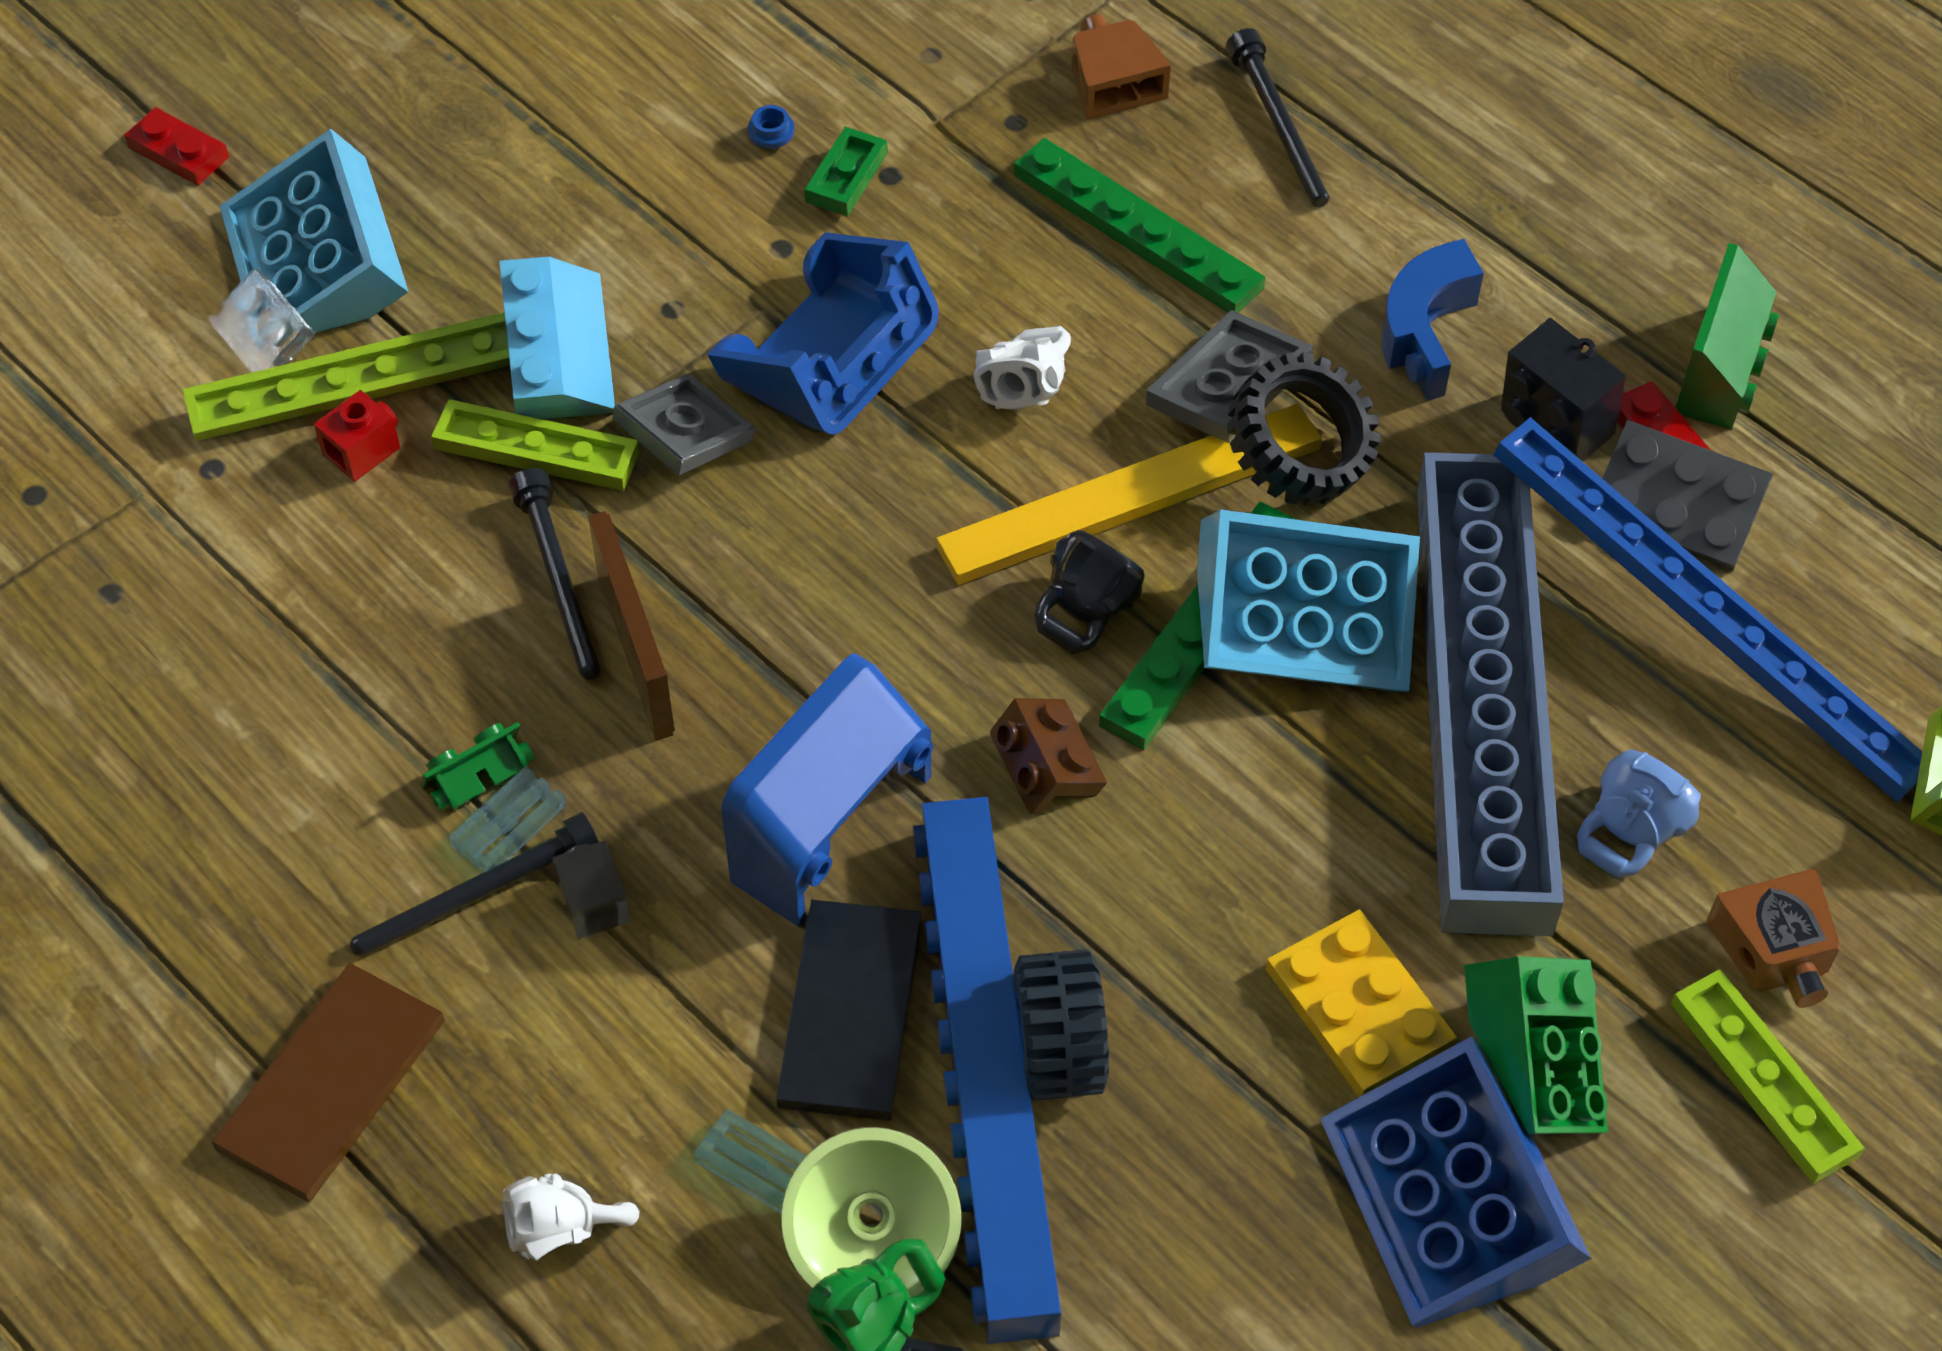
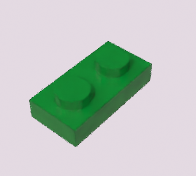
M845 126L805 187V202L848 217L887 156L888 140Z

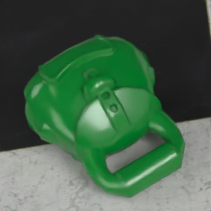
M902 1239L888 1246L875 1259L868 1258L862 1261L860 1265L838 1268L837 1271L822 1278L813 1287L808 1296L807 1311L832 1351H900L907 1337L912 1335L915 1316L931 1306L940 1295L945 1276L923 1239ZM904 1255L924 1288V1291L911 1297L906 1285L893 1270L898 1260Z

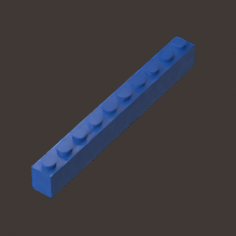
M988 797L922 803V825H913V840L916 858L926 857L928 872L919 873L922 906L932 905L934 920L925 921L928 954L939 955L940 969L931 970L934 1004L945 1003L947 1019L937 1020L940 1054H951L953 1071H944L947 1106L958 1105L960 1123L950 1124L953 1158H964L967 1176L957 1177L958 1196L961 1213H972L974 1231L964 1232L966 1262L968 1268H979L981 1286L971 1287L974 1323H986L988 1344L1060 1336L1061 1307L1031 1097L1026 1085L1023 1062L1024 1048L1021 1045L1018 1010L1016 1008L1013 986V971Z

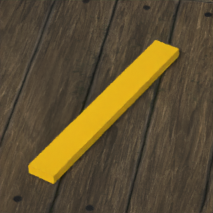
M1299 403L1265 415L1274 440L1290 457L1296 459L1321 449L1322 437ZM1211 435L937 537V550L959 586L1052 551L1055 543L1060 538L1066 537L1073 531L1082 530L1094 535L1255 474L1256 471L1253 467L1243 471L1238 461L1244 456V453H1233L1230 443Z

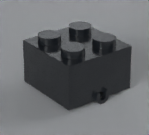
M1550 317L1508 351L1501 411L1507 420L1517 428L1529 418H1532L1583 462L1616 433L1626 375L1594 351L1595 344L1592 340L1588 338L1578 339ZM1584 345L1588 346L1589 349L1585 353L1580 352L1583 350Z

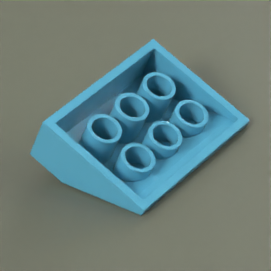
M331 128L220 205L256 338L263 347L369 319L408 293L366 157Z
M1222 509L1201 520L1197 564L1204 668L1401 693L1409 692L1420 536Z

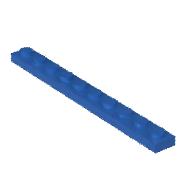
M1532 418L1525 421L1499 443L1493 456L1897 803L1917 784L1922 750Z

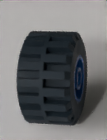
M1089 949L1018 956L1013 970V986L1016 1009L1018 1010L1021 1045L1024 1048L1023 1062L1026 1085L1031 1099L1036 1101L1103 1094L1109 1078V1047L1103 989L1096 960Z

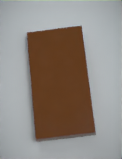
M606 511L589 515L588 521L598 579L655 741L673 736L675 727L667 674L610 515L606 514Z
M349 963L212 1140L215 1150L310 1203L445 1022L443 1013Z

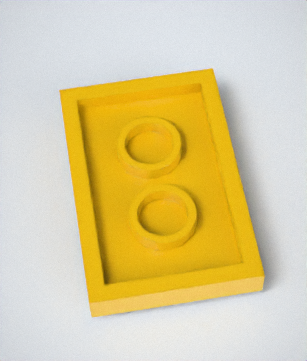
M1360 909L1267 959L1265 970L1358 1097L1365 1095L1456 1044L1457 1036Z

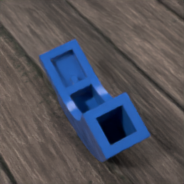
M1465 239L1433 247L1412 259L1395 278L1387 300L1382 329V350L1389 369L1405 365L1410 381L1414 384L1418 383L1426 400L1445 396L1451 369V362L1432 330L1430 323L1444 314L1478 304L1484 273Z

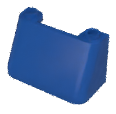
M825 232L810 247L803 262V274L811 294L758 349L752 340L745 335L729 334L724 337L707 354L717 374L725 382L814 431L827 434L840 433L936 328L939 309L937 301L909 242Z

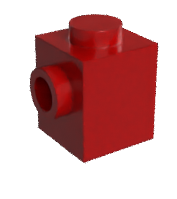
M361 390L314 423L322 455L354 482L401 448L396 431L398 420L394 412L383 401L376 403Z

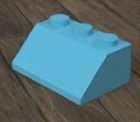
M552 257L499 261L515 414L538 419H554L613 413L615 402L600 273Z

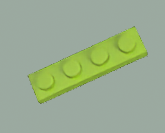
M448 399L431 436L434 450L521 469L539 468L546 471L548 475L621 491L625 490L640 454L639 441L635 439Z
M1721 969L1674 994L1671 1006L1813 1185L1861 1156L1865 1147Z

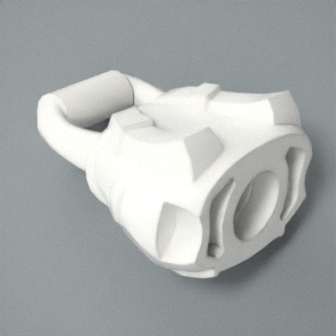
M1062 326L1027 329L1016 336L1013 341L999 342L992 349L977 351L976 369L973 376L976 387L981 394L980 399L987 404L995 405V408L998 410H1021L1047 404L1049 399L1058 392L1066 372L1064 354L1070 346V334Z
M545 1174L544 1177H539V1181H537V1178L526 1176L503 1190V1212L509 1246L513 1252H519L524 1258H532L535 1261L563 1244L581 1243L582 1240L591 1236L594 1224L613 1223L617 1226H631L639 1218V1211L635 1204L630 1202H617L613 1205L594 1203L581 1187L563 1181L558 1174Z

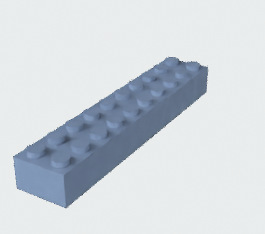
M1424 453L1417 487L1441 933L1553 936L1564 900L1530 487L1492 454Z

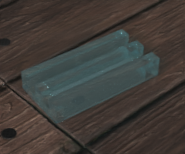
M525 766L449 836L451 846L485 872L510 859L567 806L565 795L559 790L552 791L550 784L542 777L538 780L535 778L534 771ZM539 799L544 801L487 855L484 856L482 854L501 834L505 835L518 823V819Z
M726 1109L694 1152L695 1162L782 1214L785 1193L714 1152L713 1149H718L785 1190L788 1187L791 1175L770 1164L766 1159L753 1151H749L724 1136L728 1130L794 1170H796L806 1155L736 1113Z

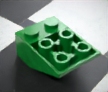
M1516 956L1464 965L1469 1023L1527 1133H1608L1606 1116L1608 1104L1603 1087L1600 1057L1602 1044L1597 1027L1594 998L1596 985L1592 976L1591 960Z

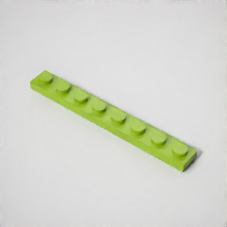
M505 312L184 388L182 391L195 440L201 441L333 409L359 390L363 391L371 399L510 366Z

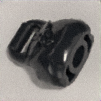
M1076 530L1066 537L1060 538L1055 543L1053 553L1050 555L1052 566L1050 585L1047 586L1048 589L1040 597L1034 616L1037 631L1071 654L1089 650L1101 637L1108 619L1119 611L1131 608L1132 604L1141 596L1142 585L1145 579L1143 569L1113 547L1085 531ZM1058 604L1072 617L1086 622V636L1083 637L1050 616L1048 611Z

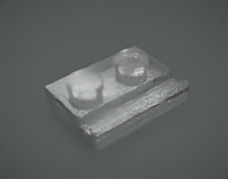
M253 268L222 302L225 308L217 316L211 314L207 319L250 372L288 364L315 335V332L267 275L256 268Z

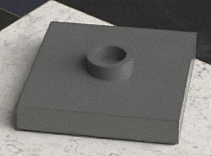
M689 373L615 405L612 417L617 424L678 475L752 442L755 427Z

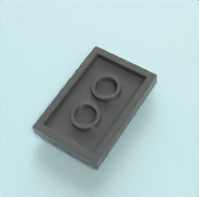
M1231 310L1146 390V405L1230 443L1236 435L1227 434V423L1232 418L1227 414L1229 406L1234 401L1232 398L1237 390L1257 369L1276 356L1280 358L1285 353L1295 352L1296 358L1303 352L1313 354V346ZM1284 389L1270 392L1265 400V407Z
M1627 420L1602 479L1691 555L1734 571L1771 483L1773 473Z

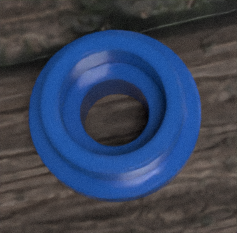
M766 105L758 108L748 123L750 140L762 148L774 149L782 147L792 140L795 132L792 118L785 109L776 105Z

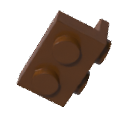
M1014 698L990 731L991 738L1029 814H1041L1055 796H1097L1107 784L1095 756L1089 748L1065 699Z

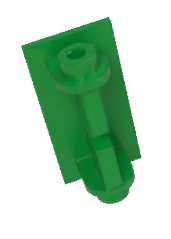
M519 722L505 729L501 723L492 725L473 738L475 746L458 755L454 749L447 750L426 764L429 771L423 774L420 786L422 789H425L432 784L435 785L437 790L431 792L430 796L440 812L447 808L455 811L460 806L484 794L486 790L477 776L482 771L486 772L493 786L496 787L519 773L528 770V763L535 760V757L527 742L523 741L517 745L514 740L521 727Z

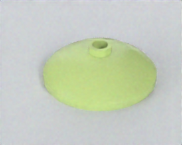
M877 1127L852 1129L822 1142L796 1168L783 1200L782 1232L786 1250L796 1270L812 1288L822 1278L837 1271L838 1268L860 1265L862 1261L868 1258L875 1259L888 1246L902 1239H923L941 1271L944 1273L953 1258L960 1237V1200L956 1186L947 1168L939 1157L923 1143L909 1135L891 1129ZM869 1203L877 1204L883 1212L881 1220L872 1225L864 1223L859 1216L861 1208ZM905 1255L902 1256L893 1270L906 1285L910 1297L918 1295L924 1291V1288Z

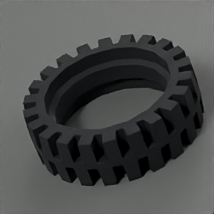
M1295 352L1285 353L1280 358L1276 356L1257 369L1243 383L1232 398L1234 401L1228 409L1227 415L1232 418L1227 423V434L1236 435L1230 442L1232 452L1244 453V456L1238 463L1243 471L1253 467L1256 473L1252 476L1251 480L1258 487L1267 481L1270 483L1266 492L1269 495L1277 498L1285 492V502L1295 505L1302 500L1303 506H1314L1319 501L1321 504H1325L1339 497L1363 477L1376 459L1378 451L1375 448L1380 443V433L1374 432L1375 428L1379 425L1377 414H1367L1374 406L1369 396L1359 398L1357 395L1363 388L1356 379L1350 384L1346 383L1344 379L1349 373L1348 371L1339 366L1332 372L1330 371L1331 360L1321 357L1314 362L1313 354L1305 352L1297 358ZM1285 389L1302 393L1317 402L1333 419L1341 438L1342 453L1341 460L1335 468L1323 470L1305 466L1287 455L1274 440L1265 419V400L1270 392Z

